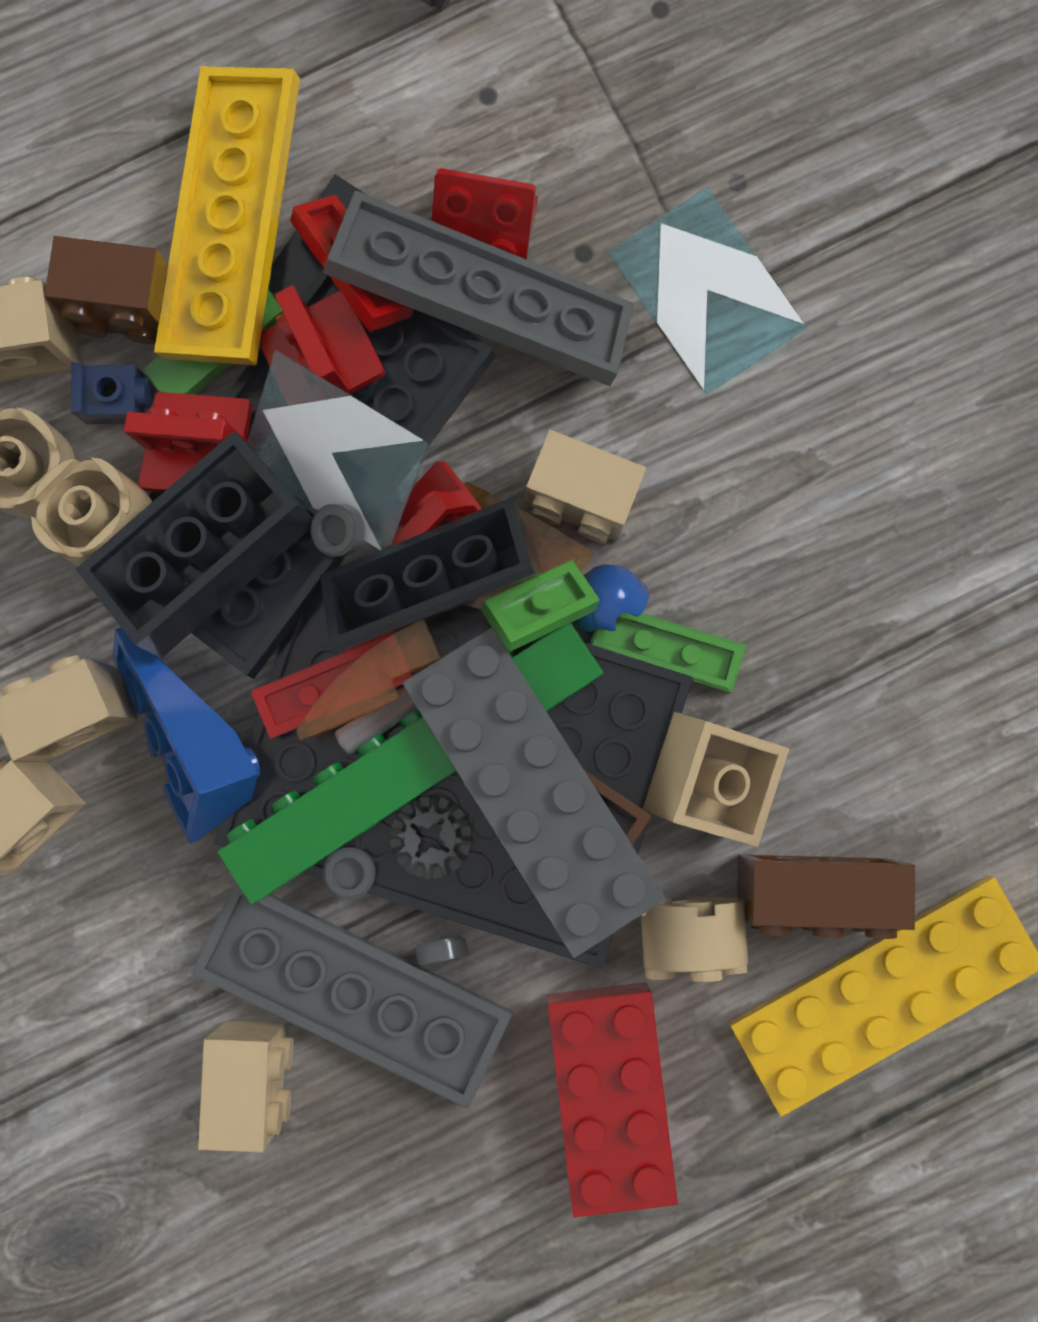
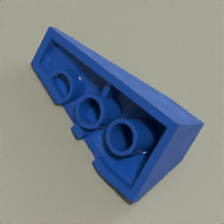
M121 627L117 628L114 634V663L134 713L136 715L145 713L146 715L144 728L148 739L146 742L151 758L162 756L169 782L163 786V789L189 844L199 841L252 799L257 777L260 776L258 760L252 749L244 748L237 733L156 655L135 646Z

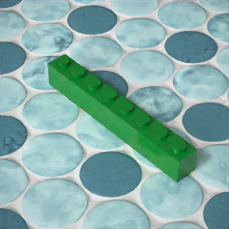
M571 623L531 641L533 645L518 655H515L513 651L509 652L546 712L604 674ZM418 709L400 721L404 730L386 740L382 733L377 735L356 750L361 758L343 769L340 762L331 765L313 778L317 787L301 797L296 790L290 792L269 807L274 815L259 825H256L253 819H250L226 835L230 844L217 853L251 905L261 901L457 772Z

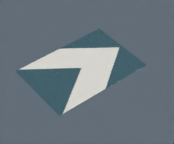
M708 186L608 251L707 395L807 329Z
M275 350L247 442L291 493L311 507L319 510L329 504H347L355 508L362 516L365 524L364 540L379 550L390 547L429 445L425 440Z

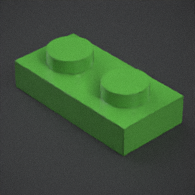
M571 560L484 600L481 611L509 653L596 611L600 599L574 561Z

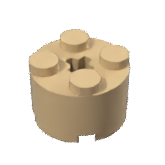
M0 408V511L11 516L31 519V516L36 518L38 502L33 499L42 479L58 464L74 459L75 456L71 445L58 430L27 409ZM17 458L20 461L18 466L14 463Z
M91 457L92 460L78 461L74 458L58 464L42 479L33 499L38 502L36 518L31 516L32 528L36 537L46 548L78 567L152 503L144 489L100 458Z
M701 896L687 897V900L672 902L671 898H667L641 915L643 960L646 979L676 978V972H690V980L693 982H714L723 980L722 974L747 973L748 950L744 899L738 900L737 897Z

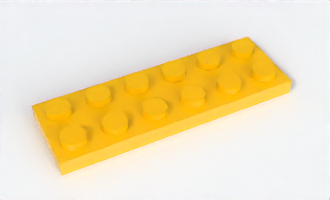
M200 66L154 353L162 359L243 365L257 364L300 86V78L294 69Z
M987 876L915 917V930L897 929V938L895 939L877 938L729 1021L728 1024L780 1117H783L1038 972V951L996 878Z

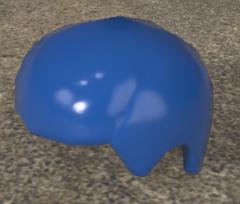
M602 564L593 567L583 576L600 599L596 611L572 623L579 630L588 633L596 628L615 631L616 619L621 614L628 613L636 617L643 613L649 600L648 589L634 573L624 566Z

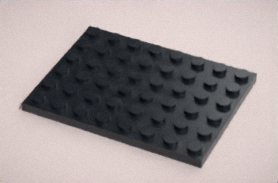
M322 589L281 642L267 684L347 652L334 653L330 648ZM462 605L396 631L395 634L414 676L491 628V625L481 609ZM529 642L513 650L515 655H518L532 646L533 643ZM584 642L604 674L549 710L547 714L585 771L643 809L673 713L675 711L682 714L693 677ZM404 686L394 688L273 739L269 738L258 711L246 748L252 749L256 755L260 767V776L257 777L252 799L220 824L214 844L225 847L230 844L226 835L236 827L250 819H253L255 824L259 825L274 815L269 807L290 792L296 790L301 797L317 787L313 778L331 765L340 762L344 769L361 758L357 751L353 754H347L342 749L336 739V731ZM399 723L383 735L388 740L404 730V728ZM458 772L450 775L417 797L437 796L450 800L465 813L472 831L470 851L462 865L451 874L439 878L424 879L406 872L393 856L389 833L396 814L402 808L341 847L360 848L366 851L373 859L376 867V877L372 887L366 892L368 894L603 969L613 934L573 959ZM443 818L437 824L434 823L429 829L423 826L418 827L414 823L412 824V827L417 830V834L422 838L419 845L420 849L416 853L418 856H421L424 851L427 852L432 846L438 849L443 848L447 852L450 851L444 845L445 842L439 837L442 831L441 826L445 822ZM647 824L632 845L637 854L639 853ZM329 856L303 873L323 879V867Z

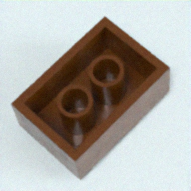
M738 854L737 898L738 900L744 899L746 921L751 924V928L759 929V934L790 936L792 927H802L803 930L812 931L813 936L844 937L845 928H852L853 931L865 932V937L895 939L897 938V929L915 930V865L889 858Z

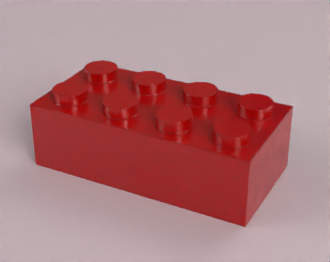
M643 982L547 994L573 1218L678 1205L653 997L648 984Z

